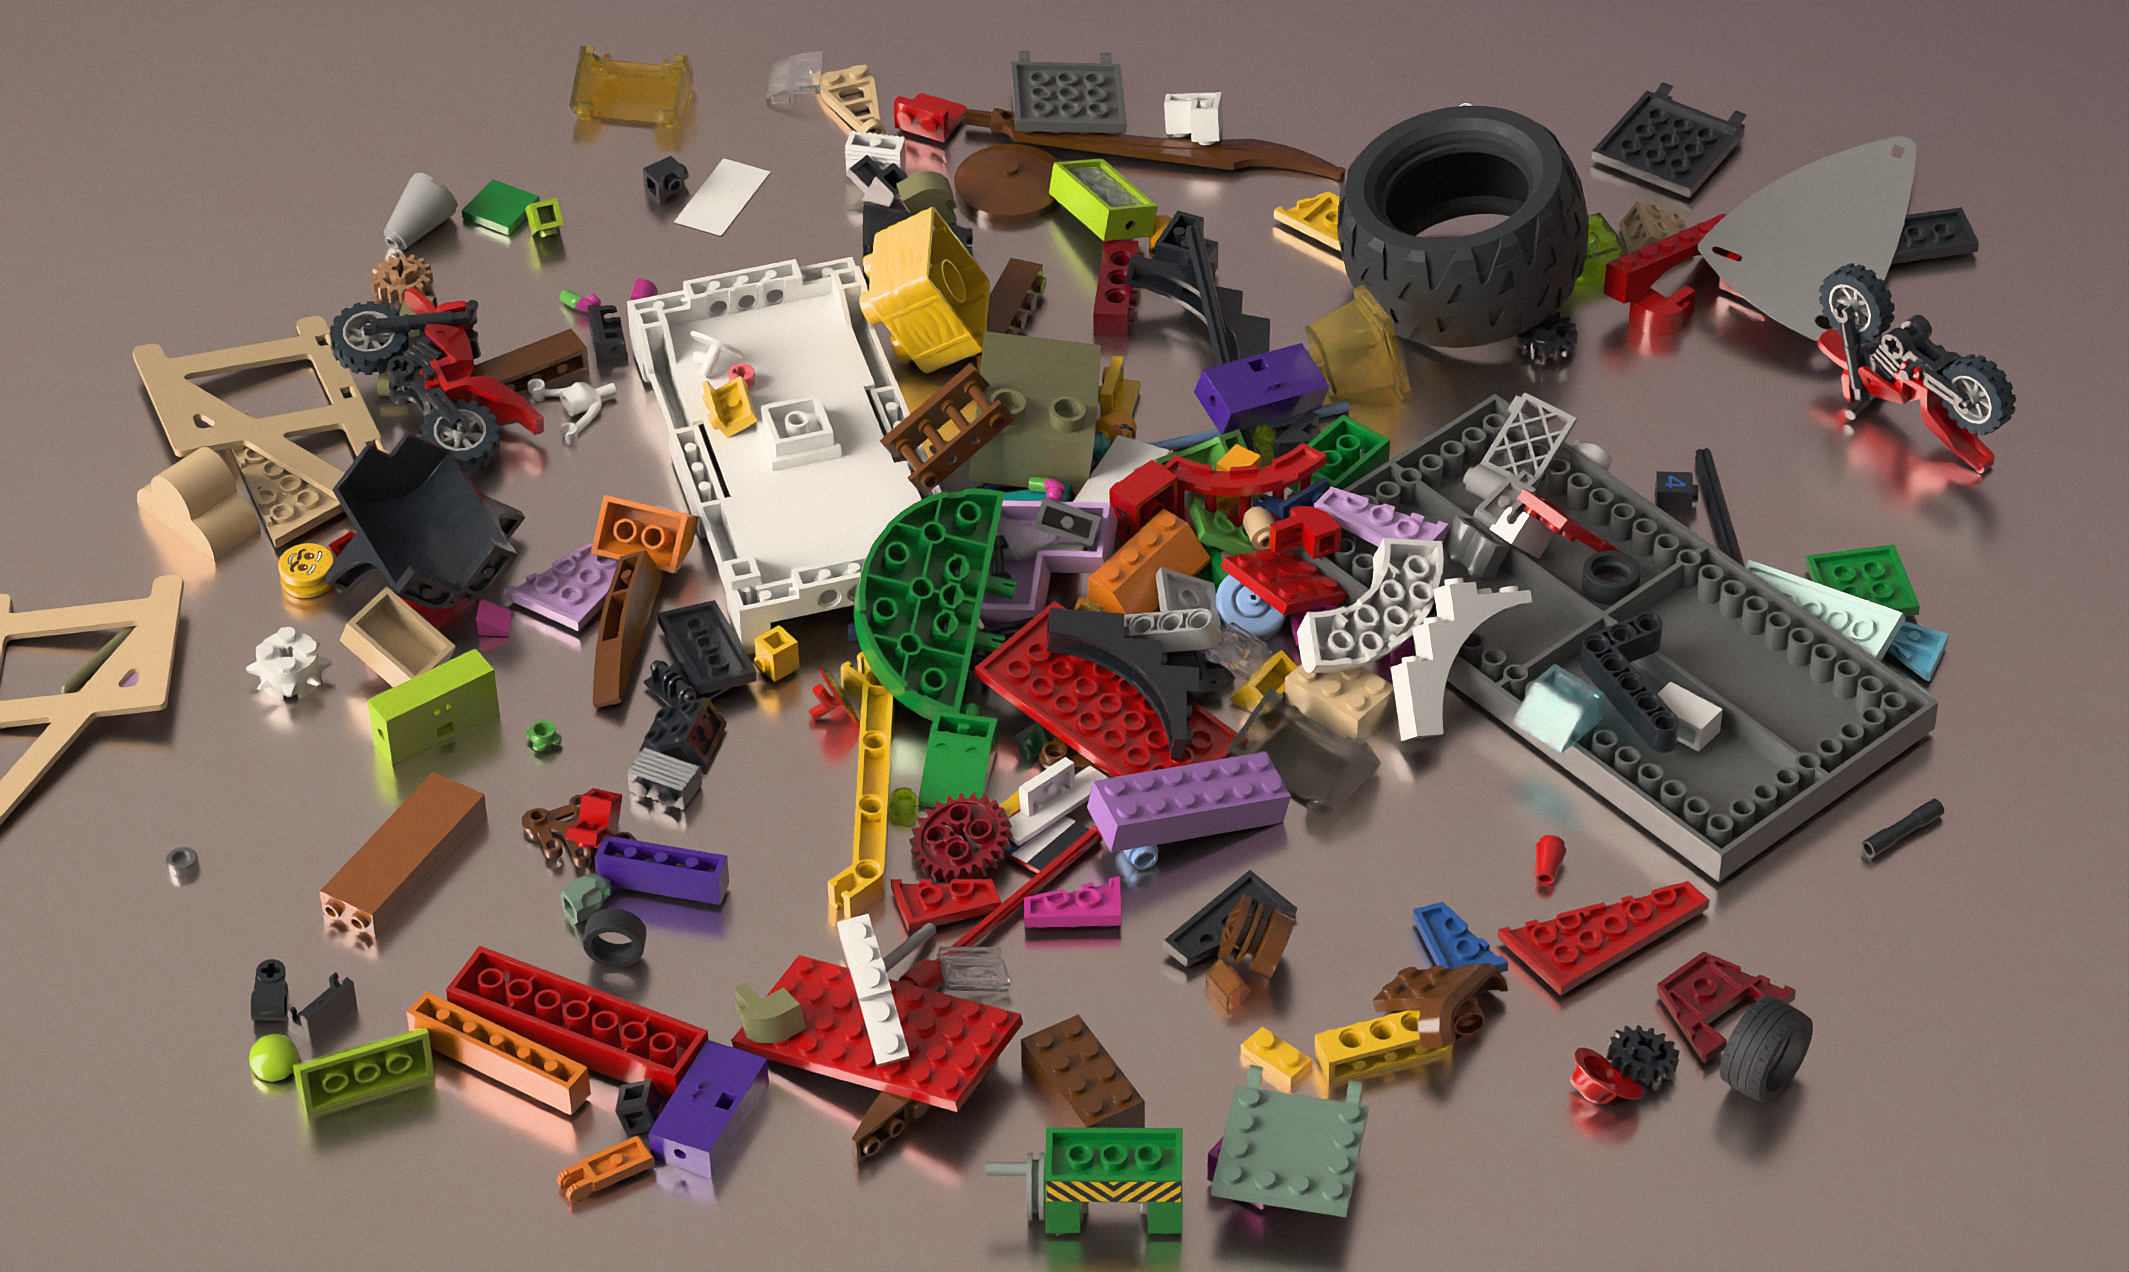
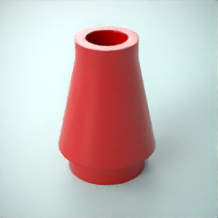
M1545 835L1535 845L1536 880L1542 884H1553L1567 849L1564 840L1560 837Z

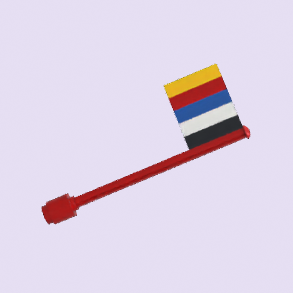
M1019 790L999 805L1000 808H1004L1008 818L1020 812ZM1064 816L1020 846L1009 840L1011 849L1003 850L1005 856L1037 874L934 961L926 958L921 959L899 978V982L935 991L944 982L943 971L1022 906L1025 897L1035 895L1096 842L1103 840L1097 826L1087 828Z

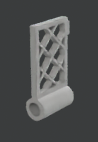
M1525 392L1522 397L1516 395L1508 408V412L1511 415L1485 457L1475 468L1470 467L1463 479V483L1466 484L1465 490L1485 500L1511 474L1509 471L1513 470L1517 476V469L1534 465L1536 472L1534 477L1539 479L1534 487L1536 488L1575 426L1577 418ZM1528 403L1538 408L1540 416L1524 420L1521 412ZM1558 418L1566 422L1563 430L1550 433L1546 421ZM1543 423L1546 435L1529 439L1526 427ZM1522 428L1526 440L1509 444L1507 439L1508 433ZM1548 441L1550 445L1548 454L1535 457L1532 445ZM1528 446L1531 459L1515 463L1511 451ZM1507 452L1511 464L1498 467L1490 462L1495 455ZM1525 505L1515 516L1519 517L1520 514L1524 512V509L1527 505Z

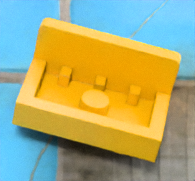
M1112 356L1109 367L1105 366L1103 369V386H1099L1098 389L1100 417L1116 410L1123 411L1132 416L1141 388V382L1124 379V357Z
M741 376L716 390L708 380L702 383L705 392L702 395V399L710 410V414L707 416L715 430L720 429L728 438L758 421L747 383Z

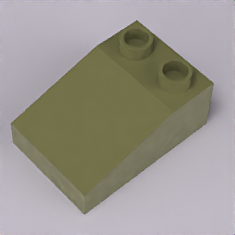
M985 331L980 373L990 386L983 393L992 404L999 399L1016 419L971 456L968 480L1029 488L1031 476L1055 479L1063 484L1070 483L1071 490L1087 482L1090 475L1095 439L1101 345ZM976 404L975 419L983 413L978 404Z

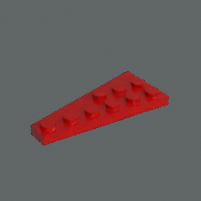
M1689 881L1654 889L1651 895L1635 899L1632 895L1622 897L1620 903L1606 906L1603 902L1559 913L1556 919L1541 923L1537 919L1525 922V927L1511 930L1509 927L1498 929V939L1561 996L1709 908V899Z

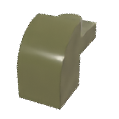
M924 171L897 183L902 202L911 213L918 214L934 206L947 223L952 224L957 221L953 210L957 208V205L953 199L954 195L949 181L944 175L933 171Z
M746 983L734 988L738 1001L735 1003V1009L740 1016L745 1036L750 1040L758 1043H775L806 1029L800 1004L784 987L763 999H760Z

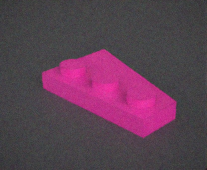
M1120 876L1109 878V884L1094 887L1093 882L1082 884L1081 890L1069 893L1060 889L1025 897V928L1108 927L1122 925Z

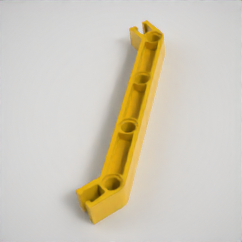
M863 652L857 655L858 671L853 669V664L850 661L841 665L843 689L862 702L853 862L851 866L828 881L829 904L837 909L841 906V901L844 900V914L848 919L858 916L884 896L886 888L895 697L874 675Z

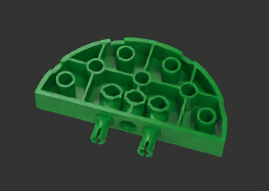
M977 488L947 493L946 491L926 497L912 504L893 518L874 541L859 576L854 599V620L857 637L865 659L881 684L898 701L931 721L934 719L936 710L952 713L960 712L971 654L974 648L993 653L1005 641L1004 635L980 631L979 627H977L985 593L1012 600L1015 592L1014 587H1016L1017 580L990 575L989 571L1005 494L1002 491Z

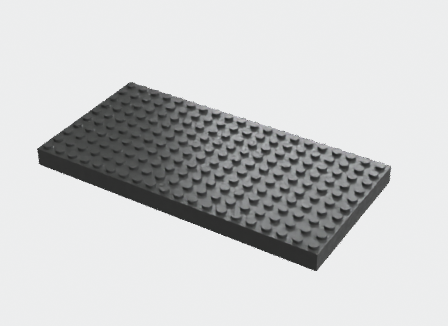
M1492 395L1343 489V491L1368 498V503L1394 506L1396 512L1411 516L1412 512L1424 516V521L1437 524L1438 521L1448 523L1449 531L1456 515H1470L1473 517L1475 509L1484 501L1465 490L1466 484L1463 483V479L1470 467L1475 468L1485 457L1511 415L1508 412L1510 404L1498 395ZM1522 413L1524 420L1531 419L1527 415ZM1539 424L1526 427L1529 439L1546 435L1544 427ZM1522 428L1512 430L1507 435L1509 444L1526 440ZM1548 441L1532 445L1535 457L1546 455L1550 451ZM1565 442L1536 487V494L1542 495L1587 530L1634 558L1639 564L1641 572L1638 589L1614 605L1598 603L1587 597L1582 590L1583 564L1588 557L1597 553V551L1577 539L1573 543L1555 533L1539 559L1503 539L1510 548L1495 578H1483L1482 580L1470 576L1467 573L1468 569L1463 564L1450 560L1447 557L1448 553L1443 549V574L1441 575L1439 587L1445 586V580L1463 578L1464 583L1476 582L1477 589L1491 588L1492 593H1499L1500 588L1518 586V591L1530 590L1532 597L1531 603L1516 608L1504 609L1482 622L1468 636L1456 654L1449 670L1447 681L1718 882L1935 729L1938 702ZM1528 446L1511 451L1515 463L1531 459ZM1507 452L1495 455L1490 462L1498 467L1511 464ZM1534 465L1517 469L1518 474L1523 469L1533 476L1536 474ZM1514 516L1509 523L1514 524L1518 517ZM1341 527L1340 551L1313 559L1302 546L1292 548L1295 550L1296 555L1304 561L1314 564L1317 568L1316 570L1326 577L1334 579L1338 586L1347 592L1343 603L1346 606L1356 603L1371 588L1374 571L1373 557L1379 547ZM1446 535L1440 540V541H1442V543H1443V541H1444ZM1605 573L1596 576L1607 582L1626 580L1624 577L1616 574ZM1435 601L1426 618L1438 617ZM1642 613H1654L1660 616L1663 621L1660 649L1630 664L1657 694L1668 683L1672 682L1722 708L1720 732L1699 752L1677 741L1676 748L1668 753H1659L1651 749L1582 670L1581 654L1583 639L1592 633ZM1412 635L1408 640L1413 642V656H1416L1414 637Z

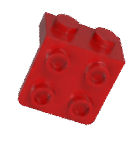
M924 93L917 94L914 99L898 95L894 101L895 128L945 142L965 116V109L967 107Z

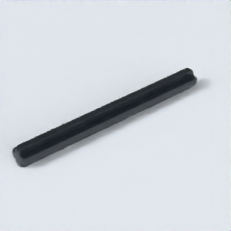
M1699 448L1695 452V461L1721 550L1745 567L1712 453L1708 448L1703 450Z

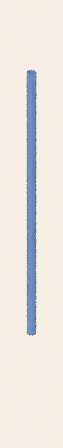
M1345 400L1323 405L1320 409L1314 410V412L1319 414V418L1349 412L1350 408L1348 401ZM1305 413L1249 428L1250 433L1291 425ZM1213 429L1150 444L1171 451L1199 445L1221 436L1218 429ZM1092 457L1091 468L1098 466L1100 463L1098 461L1099 458ZM992 483L982 485V489L991 490L1009 487V485Z

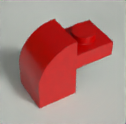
M1686 285L1666 298L1650 288L1643 297L1630 302L1629 322L1651 335L1669 336L1682 331L1683 319L1688 318L1694 311L1695 290Z
M1310 506L1291 508L1289 518L1270 524L1269 548L1274 554L1298 546H1302L1313 559L1340 551L1341 526L1329 513L1319 508Z
M592 788L581 797L579 820L567 827L566 840L575 841L577 846L583 848L599 849L604 835L614 837L619 823L623 794Z

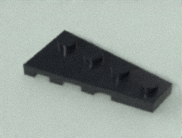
M1249 870L1164 939L1162 948L1185 967L1219 952L1220 937L1231 910L1239 903L1243 894L1252 898L1248 911L1252 913L1258 901L1264 903L1262 914L1264 919L1268 918L1275 907L1296 916L1297 907Z

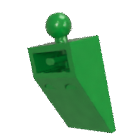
M972 702L965 703L960 707L959 713L936 710L928 740L918 806L937 808L935 804L937 800L944 805L947 803V796L950 795L955 801L958 800V796L962 792L965 799H969L973 792L976 793L978 800L985 795L998 746V720L996 718L983 717L982 710L977 704Z

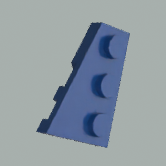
M1444 902L1413 909V920L1436 966L1442 965L1444 968H1458L1464 964L1489 963L1495 966L1500 973L1508 971L1509 962L1503 956H1496L1489 949L1490 944L1483 938L1478 939L1470 932L1468 924Z

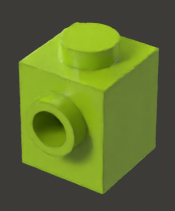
M557 197L531 203L525 208L532 235L540 234L541 238L557 234L556 229H560L564 225Z

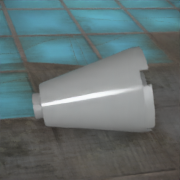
M420 172L415 173L410 178L384 229L385 242L391 248L405 250L448 220L456 212L455 209L458 207L455 197L443 184L438 187L431 182L434 177Z

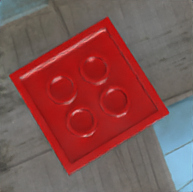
M1271 549L1240 553L1224 557L1221 565L1224 571L1283 615L1344 603L1347 592L1339 587L1334 579L1316 570L1317 568L1314 564L1304 561L1296 555L1293 549L1274 554Z

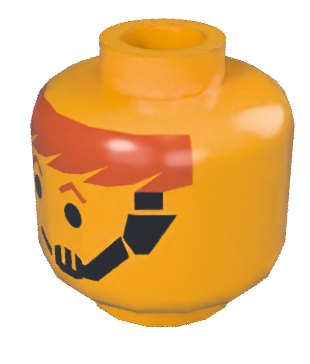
M1112 411L1096 421L1095 434L1101 435L1104 432L1105 438L1110 439V446L1118 435L1134 440L1136 438V423L1130 415L1123 411Z

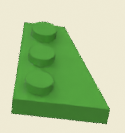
M1193 496L1188 504V508L1198 540L1203 545L1222 549L1232 556L1259 551L1253 547L1243 525L1239 528L1227 519V515L1219 510H1216L1215 513L1202 507L1203 501Z

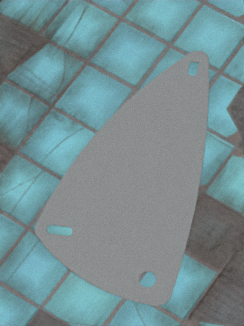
M1895 136L1829 155L1794 170L1762 188L1729 212L1699 242L1698 250L1716 273L1748 302L1779 323L1818 342L1821 334L1828 330L1820 328L1815 323L1816 317L1824 316L1822 312L1824 308L1819 301L1822 293L1819 290L1827 276L1842 266L1854 263L1855 266L1858 264L1864 265L1866 270H1873L1878 279L1885 280L1897 249L1907 214L1914 178L1917 146L1915 142L1907 137ZM1894 145L1905 148L1901 158H1895L1891 155ZM1720 247L1739 254L1742 260L1734 261L1715 254L1712 248Z

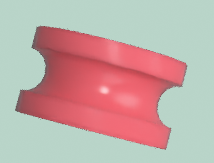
M740 363L730 367L728 370L729 382L741 376L746 381L748 390L754 387L755 374L754 368L751 365Z

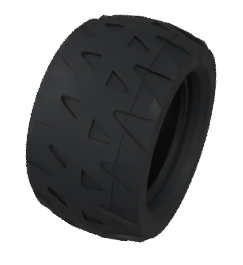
M1456 106L1429 111L1406 119L1380 134L1366 146L1350 165L1347 171L1346 186L1340 190L1337 231L1347 276L1360 301L1374 320H1380L1382 324L1390 329V332L1413 342L1435 347L1465 348L1492 344L1519 335L1544 321L1573 293L1576 280L1582 275L1588 247L1589 219L1583 187L1578 173L1557 137L1548 128L1522 114L1507 109L1490 106ZM1477 214L1509 216L1502 223L1471 235L1443 239L1417 237L1419 233L1436 224L1458 217Z

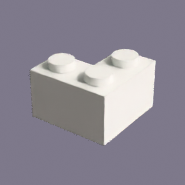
M1221 92L1166 94L1164 101L1166 134H1173L1174 137H1186L1191 133L1192 142H1198L1200 145H1211L1215 141H1220L1223 127Z

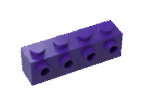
M604 835L595 856L596 873L607 877L610 880L611 887L721 905L729 885L728 858L726 855Z

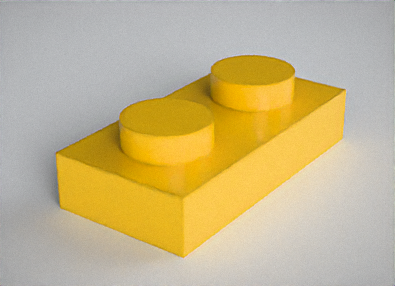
M1263 1026L1241 1044L1242 1055L1257 1065L1262 1066L1263 1069L1290 1087L1312 1069L1311 1058Z

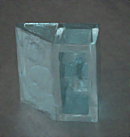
M1554 664L1535 679L1513 719V724L1557 751L1564 753L1602 720L1604 693Z

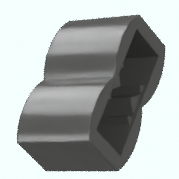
M1456 515L1442 543L1443 549L1448 553L1447 557L1450 560L1463 564L1468 569L1467 573L1470 576L1480 580L1483 578H1495L1510 548L1501 537L1491 532L1482 522L1470 515Z

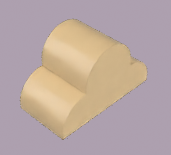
M208 447L199 448L152 479L150 484L140 489L137 493L138 506L214 561L260 532L257 516L248 501L237 491L230 469L223 459Z

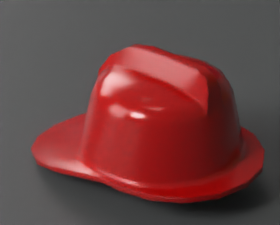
M1585 1047L1578 1048L1575 1051L1574 1056L1577 1065L1570 1081L1586 1099L1593 1103L1603 1104L1610 1102L1616 1096L1633 1100L1642 1097L1643 1090L1637 1082H1633L1628 1075L1620 1076L1621 1070L1611 1068V1063L1601 1054Z

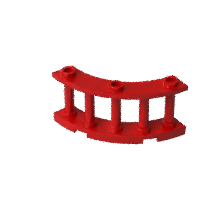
M1301 443L1289 453L1274 459L1272 465L1258 468L1256 465L1230 467V471L1212 470V465L1193 462L1178 455H1175L1163 467L1178 476V517L1187 522L1190 527L1194 526L1188 508H1185V490L1204 494L1205 509L1212 513H1215L1217 510V496H1239V515H1227V519L1239 528L1243 525L1245 513L1251 509V495L1272 491L1273 497L1284 499V489L1299 482V492L1311 486V475L1327 464V455ZM1271 513L1273 519L1281 520L1279 517Z

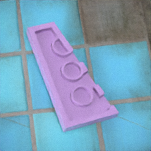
M1331 487L1314 504L1315 508L1329 513L1342 528L1377 547L1380 546L1384 538L1440 541L1448 533V523L1438 521L1437 524L1424 521V516L1412 512L1411 516L1396 512L1395 507L1388 504L1368 503V498Z

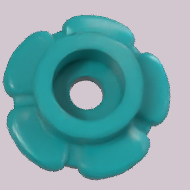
M1104 432L1101 435L1095 434L1092 457L1099 458L1098 461L1102 460V456L1106 454L1110 446V439L1105 438Z

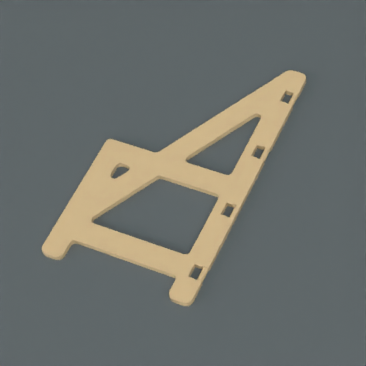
M311 316L297 320L299 336L176 358H167L162 347L158 344L141 345L133 349V359L176 456H188L201 447H208L213 451L247 446L338 500L332 489L345 473L286 438L343 429L357 457L367 445H376L377 449L389 454L348 367L346 369L340 365V361H336L333 356L330 330L325 319L321 316ZM326 340L328 345H318L319 341ZM309 359L312 361L332 405L253 419L189 382L188 379ZM351 392L352 397L344 399L342 394ZM203 420L212 427L198 428L194 421Z
M165 575L156 578L153 581L151 595L144 599L11 613L13 606L11 597L8 594H0V674L5 646L10 640L137 626L80 691L0 701V728L51 723L0 781V825L94 718L159 711L166 708L184 591V581L180 575ZM135 672L139 673L136 685L121 687L130 675Z

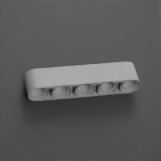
M1205 608L1124 615V626L1130 628L1129 638L1161 641V653L1210 649L1216 646L1222 638V632L1211 612Z

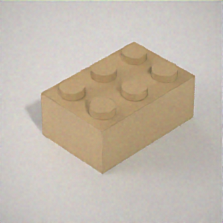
M387 586L346 624L339 640L392 687L448 662L456 647Z
M1301 664L1285 677V705L1356 747L1396 714L1393 684L1362 666L1330 673H1308Z

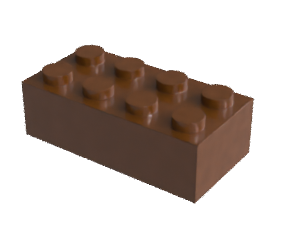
M1079 1014L1021 1039V1066L1068 1128H1145V1101Z

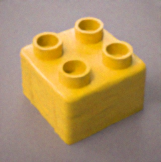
M933 206L876 233L873 253L863 258L864 270L870 284L869 291L860 295V306L865 318L871 325L876 326L884 323L891 332V346L897 359L904 365L914 361L922 372L930 373L981 353L983 350L985 331L987 332L990 281L937 209Z

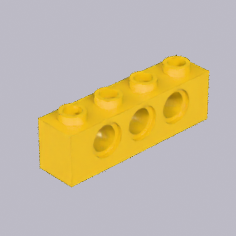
M1407 1010L1315 1034V1058L1329 1085L1451 1053L1453 1044L1442 1048H1422L1418 1030L1420 1010Z

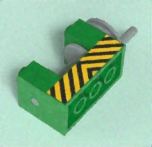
M1046 1127L1045 1153H1039V1159H1033V1153H1027V1162H986V1176H1027V1221H1033V1214H1039V1221H1044L1046 1212V1233H1080L1081 1204L1082 1214H1087L1089 1212V1202L1140 1203L1141 1214H1147L1148 1203V1233H1182L1183 1128Z

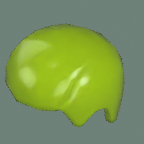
M269 1034L262 1036L252 1046L249 1055L250 1068L261 1080L268 1082L283 1080L290 1073L294 1072L293 1064L298 1063L300 1054L295 1043L286 1035Z

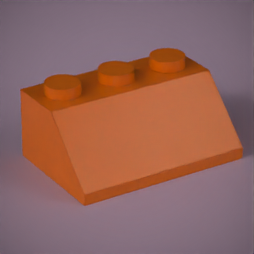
M604 495L591 554L619 560L620 556L646 550L660 570L677 573L693 545L699 516Z

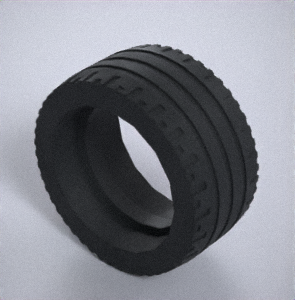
M1763 996L1757 1000L1742 1016L1726 1044L1720 1063L1721 1079L1732 1088L1759 1102L1768 1103L1777 1098L1794 1078L1809 1049L1813 1035V1022L1811 1018L1793 1006L1772 996Z

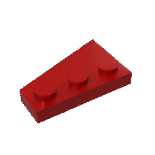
M890 879L892 892L909 932L918 931L927 923L938 926L988 914L1001 905L1000 897L992 879H953L949 884H932V879H919V884H902V879Z

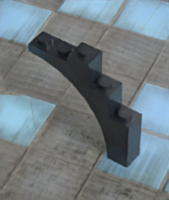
M1131 255L1125 274V284L1147 289L1165 296L1187 308L1207 324L1192 259L1187 258L1186 265ZM1209 262L1215 284L1216 263ZM1215 286L1233 361L1269 352L1270 319L1242 314L1243 291Z
M1050 608L1047 623L1046 651L1072 655L1094 662L1114 672L1134 686L1150 703L1161 720L1168 739L1170 758L1183 759L1185 747H1191L1192 728H1187V723L1191 722L1192 711H1195L1197 699H1203L1204 681L1199 680V668L1166 665L1167 654L1161 653V641L1129 638L1130 628L1124 626V614Z

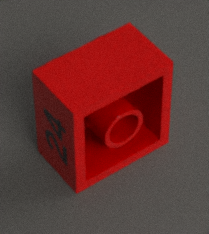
M1151 459L1143 466L1136 468L1133 473L1120 482H1116L1109 489V503H1111L1118 519L1115 537L1126 544L1163 509L1178 517V476Z

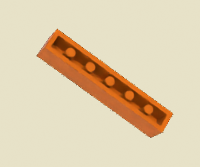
M426 991L407 1011L409 1030L419 1027L427 1028L432 1049L567 1114L572 1115L591 1094L588 1067Z

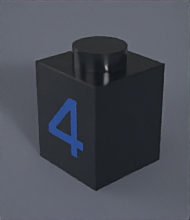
M1656 471L1655 505L1667 514L1691 515L1692 502L1698 503L1699 492L1698 485H1693V473Z

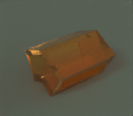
M1219 958L1206 972V987L1226 1012L1245 1004V997L1252 990L1229 963Z

